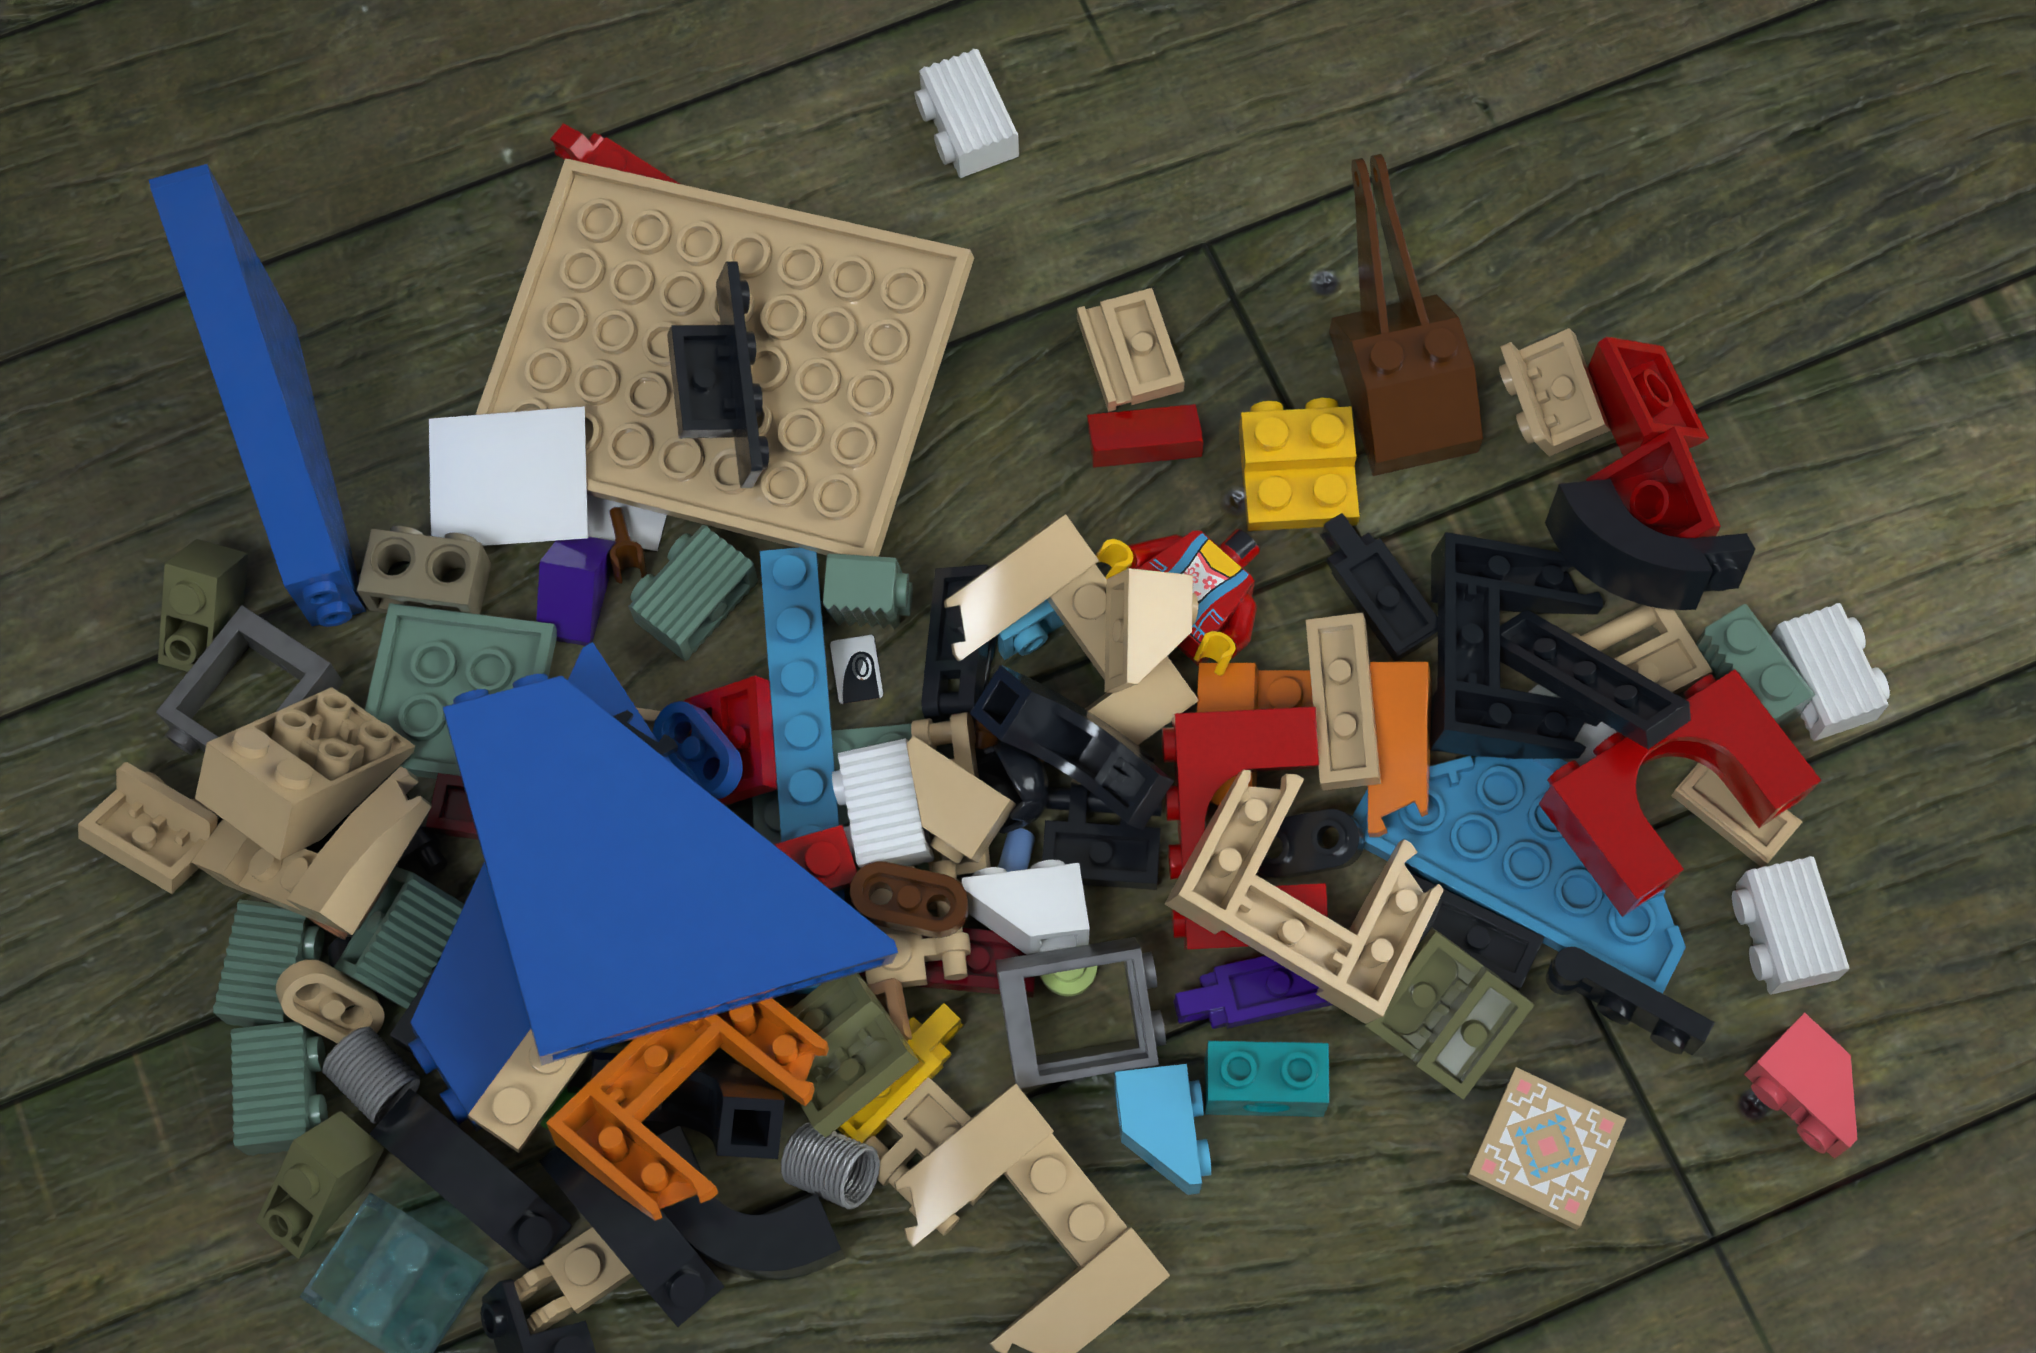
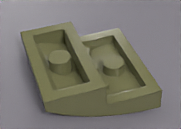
M1432 927L1415 949L1384 1016L1370 1023L1363 1024L1413 1060L1418 1068L1464 1100L1535 1004Z
M859 973L821 984L789 1010L791 1014L828 1043L829 1050L827 1056L814 1057L806 1080L814 1084L815 1091L812 1100L806 1107L800 1104L813 1128L825 1138L919 1063L918 1058L902 1033Z

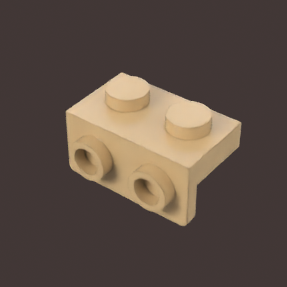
M1570 328L1521 350H1518L1512 342L1500 346L1506 362L1499 366L1500 375L1511 396L1518 395L1523 412L1516 414V419L1521 433L1528 444L1535 442L1550 457L1611 431L1577 337Z
M124 762L116 770L117 789L78 824V839L173 894L199 869L191 862L216 829L217 816L198 800L189 799L167 786L154 773L143 772L132 764Z

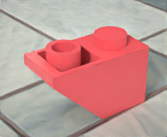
M1804 1013L1744 1075L1753 1083L1751 1089L1761 1102L1775 1111L1781 1109L1799 1125L1797 1132L1807 1145L1819 1153L1824 1154L1827 1152L1835 1159L1858 1140L1851 1055Z

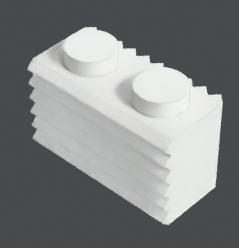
M972 49L969 53L963 52L959 57L953 56L950 60L943 59L939 64L933 63L930 67L924 66L919 71L921 90L914 92L919 112L925 122L934 120V124L939 132L934 134V140L940 158L945 165L953 162L960 178L1019 157L1018 133L978 49Z
M1841 603L1825 607L1820 611L1816 610L1810 614H1804L1799 618L1795 617L1789 621H1783L1777 625L1771 634L1772 639L1815 694L1801 713V718L1805 721L1806 729L1809 730L1810 738L1813 741L1855 728L1879 718L1889 705L1887 702L1890 696L1889 685L1885 675L1879 668H1871L1863 652L1866 645L1863 629L1856 618H1847Z
M906 738L838 753L840 770L832 772L833 789L839 806L847 805L850 826L843 828L853 861L856 860L860 868L873 862H888L902 866H911L934 860L933 849L929 845L931 843L930 832L923 828L921 824L906 746L909 741Z
M1809 856L1792 862L1786 861L1781 864L1763 866L1758 869L1748 870L1736 883V890L1732 892L1733 909L1738 922L1741 925L1747 924L1750 929V936L1753 939V946L1749 948L1751 968L1758 981L1764 980L1767 983V991L1770 995L1836 981L1850 969L1814 857Z

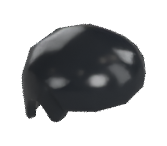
M1004 742L984 748V754H990L977 760L979 779L1017 804L1010 812L1009 817L999 832L1005 834L1036 821L1046 808L1049 794V779L1044 764L1038 757Z

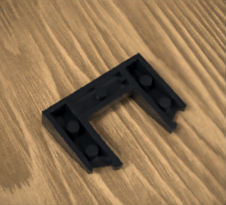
M1449 532L1444 533L1431 554V602L1438 603L1437 691L1431 699L1430 750L1470 756L1512 759H1577L1584 753L1586 746L1575 741L1584 723L1597 727L1601 721L1562 698L1500 688V611L1521 613L1527 609L1537 614L1598 615L1603 608V599L1599 591L1586 595L1578 593L1568 572L1575 570V568L1566 560L1561 552Z

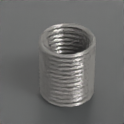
M360 1027L352 1031L331 1050L323 1063L322 1072L372 1123H379L409 1088L416 1092L420 1085V1077L416 1075L417 1073L411 1070V1067L407 1066V1063L403 1062V1059L371 1027Z
M805 1123L796 1129L789 1138L781 1159V1173L786 1183L813 1195L817 1194L818 1197L846 1209H855L865 1202L876 1184L880 1166L877 1150L872 1146L846 1137L836 1131L825 1138L813 1128L811 1123Z

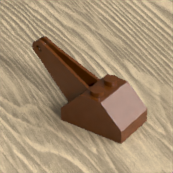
M1382 154L1371 156L1370 169L1373 191L1400 303L1386 305L1375 204L1369 173L1363 158L1352 160L1351 170L1355 193L1361 311L1332 317L1329 329L1331 341L1373 476L1478 453L1483 440L1475 365L1460 319L1437 294L1426 297L1421 296L1394 204L1387 165Z

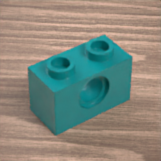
M1208 1041L1205 1052V1115L1324 1117L1329 1105V1043Z

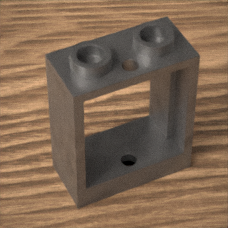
M241 605L156 713L170 728L165 736L172 743L192 756L198 749L205 752L207 742L218 738V736L192 720V718L248 647L300 680L277 711L331 687L338 691L344 682L330 662Z
M1135 937L995 960L1015 1084L1019 1088L1159 1065L1156 1047L1166 1045L1165 1029L1161 1011H1150L1147 989L1157 987L1156 970L1152 953H1142ZM1124 961L1136 1040L1036 1056L1024 978Z

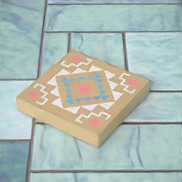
M1516 1067L1512 1072L1466 1177L1578 1230L1582 1225L1626 1122V1118Z

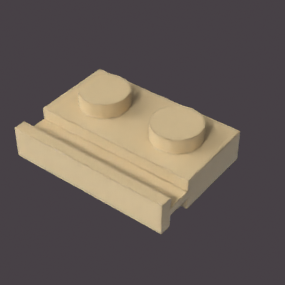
M1152 288L1101 301L1100 306L1085 309V306L1077 308V320L1108 412L1116 410V406L1131 402V405L1184 391L1185 382Z

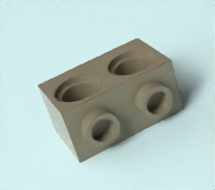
M393 526L390 528V531L371 529L357 592L368 610L387 613L389 603L480 614L491 562L482 543L465 534L447 533L442 538L426 536L420 531L406 526ZM401 561L410 562L409 567L403 573L394 576L387 575L389 569L394 564ZM455 568L465 569L464 574L458 580L450 583L442 582L443 576L448 571Z

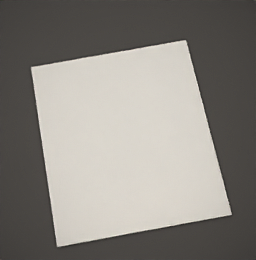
M585 406L429 419L431 536L444 538L447 533H461L475 538L483 546L588 539Z

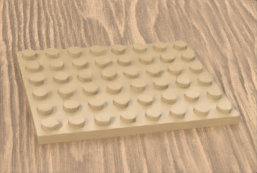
M565 158L476 415L585 406L587 495L795 548L800 547L823 555L832 553L879 557L974 261V256L971 250ZM726 261L738 262L740 280H747L749 285V311L747 314H744L746 332L752 331L756 340V359L754 365L750 366L752 382L760 384L763 399L762 413L760 417H757L759 436H766L769 447L768 467L766 470H762L752 488H740L734 437L679 439L667 334L671 325H721L716 281Z

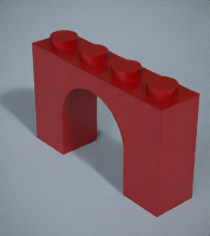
M1736 669L1719 680H1716L1712 674H1709L1687 689L1683 695L1690 703L1691 721L1651 748L1646 749L1623 734L1616 732L1593 750L1596 757L1582 766L1576 760H1572L1556 770L1547 779L1551 786L1539 802L1540 807L1622 917L1668 888L1684 870L1650 825L1640 808L1636 794V779L1639 768L1642 765L1662 757H1682L1701 763L1712 770L1724 782L1758 828H1761L1804 800L1822 781Z
M1316 707L1176 713L1172 717V728H1162L1164 763L1174 762L1175 786H1171L1165 794L1167 821H1177L1179 843L1168 844L1170 880L1179 878L1205 831V817L1209 803L1216 791L1227 780L1237 776L1242 770H1251V772L1314 769L1319 766ZM1326 883L1275 886L1328 918ZM1171 909L1173 938H1184V949L1186 950L1249 947L1223 930L1213 934Z

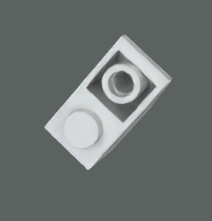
M1045 860L1032 865L1030 869L1007 872L1004 868L990 867L976 871L971 877L962 878V886L968 898V914L1024 954L1029 955L1089 944L1090 927L1079 863L1065 864L1060 860Z

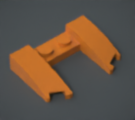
M1370 662L1381 784L1368 785L1369 837H1380L1387 834L1388 832L1382 817L1412 803H1415L1421 817L1428 815L1432 675L1428 662ZM1199 663L1197 693L1199 701L1197 702V712L1313 707L1310 670H1258L1256 663H1229L1224 674L1219 676L1214 673L1218 663ZM1257 771L1251 772V780L1248 786H1257ZM1237 776L1227 780L1216 791L1210 802L1219 806Z
M773 998L633 1039L546 1124L556 1146L609 1189L656 1221L663 1218L660 1209L698 1195L700 1203L714 1198L718 1194V1190L711 1181L645 1127L642 1122L719 1047L756 1075L806 1107L812 1100L815 1091L814 1084L806 1081L814 1057L827 1056L829 1050L828 1043Z

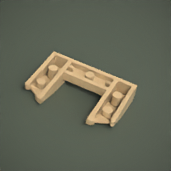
M1066 514L1056 518L944 600L945 608L960 607L965 642L951 644L953 655L957 661L967 657L1047 599L1105 680L1107 579L1096 565L1099 561ZM1166 656L1137 685L1117 693L1107 692L1085 708V710L1139 745L1171 722L1174 714L1183 713L1198 702L1199 699L1169 657Z
M400 766L350 814L319 853L302 849L282 860H278L223 819L191 863L226 886L353 935L432 806L422 796L408 800L406 794L419 781L413 773Z
M1242 770L1237 775L1207 825L1168 896L1165 905L1213 934L1221 930L1227 932L1319 987L1316 995L1361 1022L1367 1024L1383 1017L1444 891L1443 888L1438 884L1425 893L1422 891L1404 865L1408 859L1418 852L1412 843L1403 839L1398 842L1350 929L1347 930L1256 875L1304 778L1297 774H1285L1281 778L1280 789L1250 787L1248 784L1251 780V770Z
M1017 1084L1007 1088L894 1182L895 1190L910 1187L918 1225L904 1228L906 1240L914 1247L1004 1174L1078 1267L991 1340L989 1344L995 1351L1000 1353H1008L1012 1343L1032 1353H1077L1159 1286L1170 1274L1134 1229L1126 1226L1052 1134L1054 1130Z

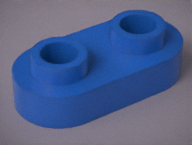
M683 701L667 705L657 716L652 733L658 742L666 734L674 739L678 745V751L668 756L673 765L716 799L728 796L737 787L742 776L743 762L739 751L703 709ZM692 729L691 736L687 738L689 731Z

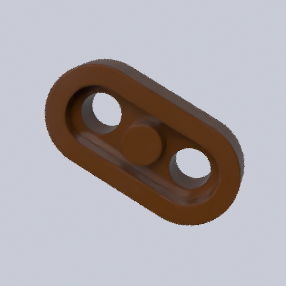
M873 862L858 870L850 885L853 908L874 925L934 938H944L960 930L968 916V898L964 887L956 879L945 874L888 862ZM877 889H887L892 893V898L884 905L874 904L870 897ZM943 901L950 906V910L943 917H934L928 912L929 906L933 902Z

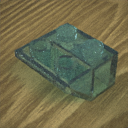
M369 1193L300 1295V1298L385 1353H434L489 1268L400 1209Z

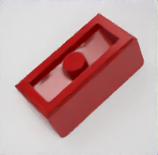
M1196 404L1087 415L1093 468L1202 457L1203 436Z

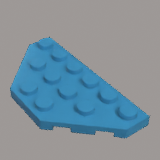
M1466 756L1430 766L1428 815L1421 817L1415 803L1405 806L1382 817L1388 833L1380 837H1369L1367 788L1353 814V817L1359 821L1363 828L1365 850L1388 861L1398 842L1405 839L1412 843L1418 852L1404 864L1411 874L1434 885L1440 884L1443 889L1545 937L1542 943L1558 952L1566 947L1580 948L1663 994L1686 948L1679 927L1674 925L1665 901L1664 894L1666 891L1663 890L1622 917L1539 805V802L1551 786L1547 779L1556 770L1567 764V761L1563 759H1512L1482 756L1471 758V756Z

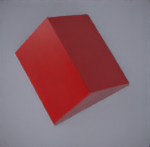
M1607 336L1597 343L1588 370L1610 430L1623 456L1673 426L1681 428L1689 448L1700 445L1709 439L1663 346Z
M1673 426L1586 479V481L1611 479L1620 499L1630 514L1645 526L1659 533L1679 538L1716 536L1721 527L1680 427Z

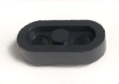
M1336 809L1287 816L1284 818L1275 838H1280L1283 843L1282 853L1273 859L1266 853L1258 872L1269 877L1284 879L1348 867L1360 857L1364 849L1365 835L1363 828L1355 817ZM1329 828H1336L1339 833V841L1336 846L1327 849L1322 841L1323 834Z

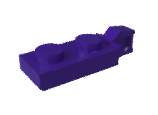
M1267 956L1216 966L1213 972L1200 976L1201 988L1176 993L1173 1000L1179 1024L1209 1018L1212 1029L1225 1026L1228 1029L1333 1005L1316 995L1319 987Z

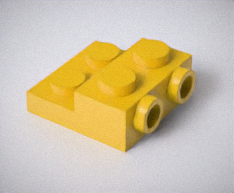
M1317 398L1307 402L1305 409L1284 410L1283 404L1280 402L1262 401L1251 406L1250 412H1241L1239 440L1247 531L1324 527L1323 525L1341 513H1343L1351 526L1358 525L1360 515L1355 475L1357 455L1352 406L1338 407V402L1335 399Z

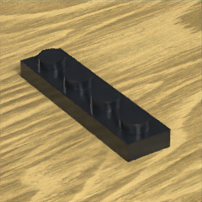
M1527 609L1500 626V662L1646 749L1651 748L1691 721L1690 703L1687 700Z

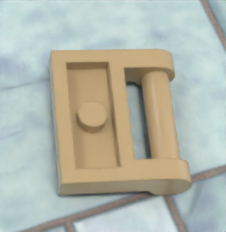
M1641 604L1640 607L1582 636L1576 632L1571 634L1597 650L1602 651L1653 626L1659 630L1660 636L1614 659L1676 695L1689 689L1700 679L1713 672L1674 610L1654 608Z

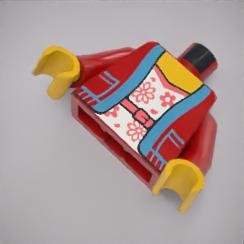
M1236 529L1220 546L1199 530H1194L1186 536L1174 534L1129 545L1120 540L1109 539L1103 543L1095 556L1099 560L1097 563L1103 562L1112 567L1106 575V579L1128 568L1193 575V593L1198 598V614L1192 626V632L1177 648L1197 666H1199V663H1207L1209 658H1212L1218 663L1214 673L1221 676L1224 674L1230 660L1250 643L1257 605L1252 597L1255 580L1244 568L1260 553V549L1246 532Z

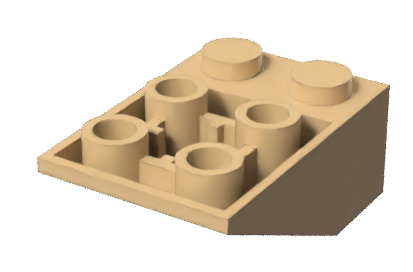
M331 687L207 742L195 799L275 858L282 860L322 840L414 753L415 745L395 732L389 725L381 722L355 704L348 696Z

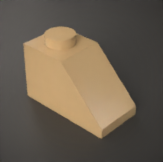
M1128 568L1107 579L1105 692L1117 693L1137 685L1192 632V626L1198 614V598L1193 593V575Z
M912 736L906 746L921 824L923 828L935 835L929 845L957 864L960 863L964 855L971 860L979 862L1017 804L917 737Z

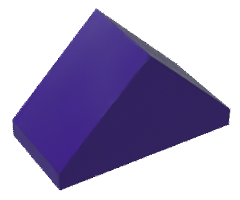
M589 536L588 539L555 541L540 560L536 622L554 624L557 629L556 641L583 646L593 642L612 569L610 550L616 545L615 541Z

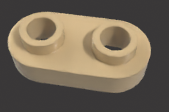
M303 960L297 962L283 971L277 980L276 995L286 1016L335 1043H339L344 1037L360 1027H371L373 1031L378 1033L383 1025L384 1011L376 993L322 961ZM352 1005H355V1006L352 1007L351 1009L345 1010V1008H347V1007H349V1006H352Z

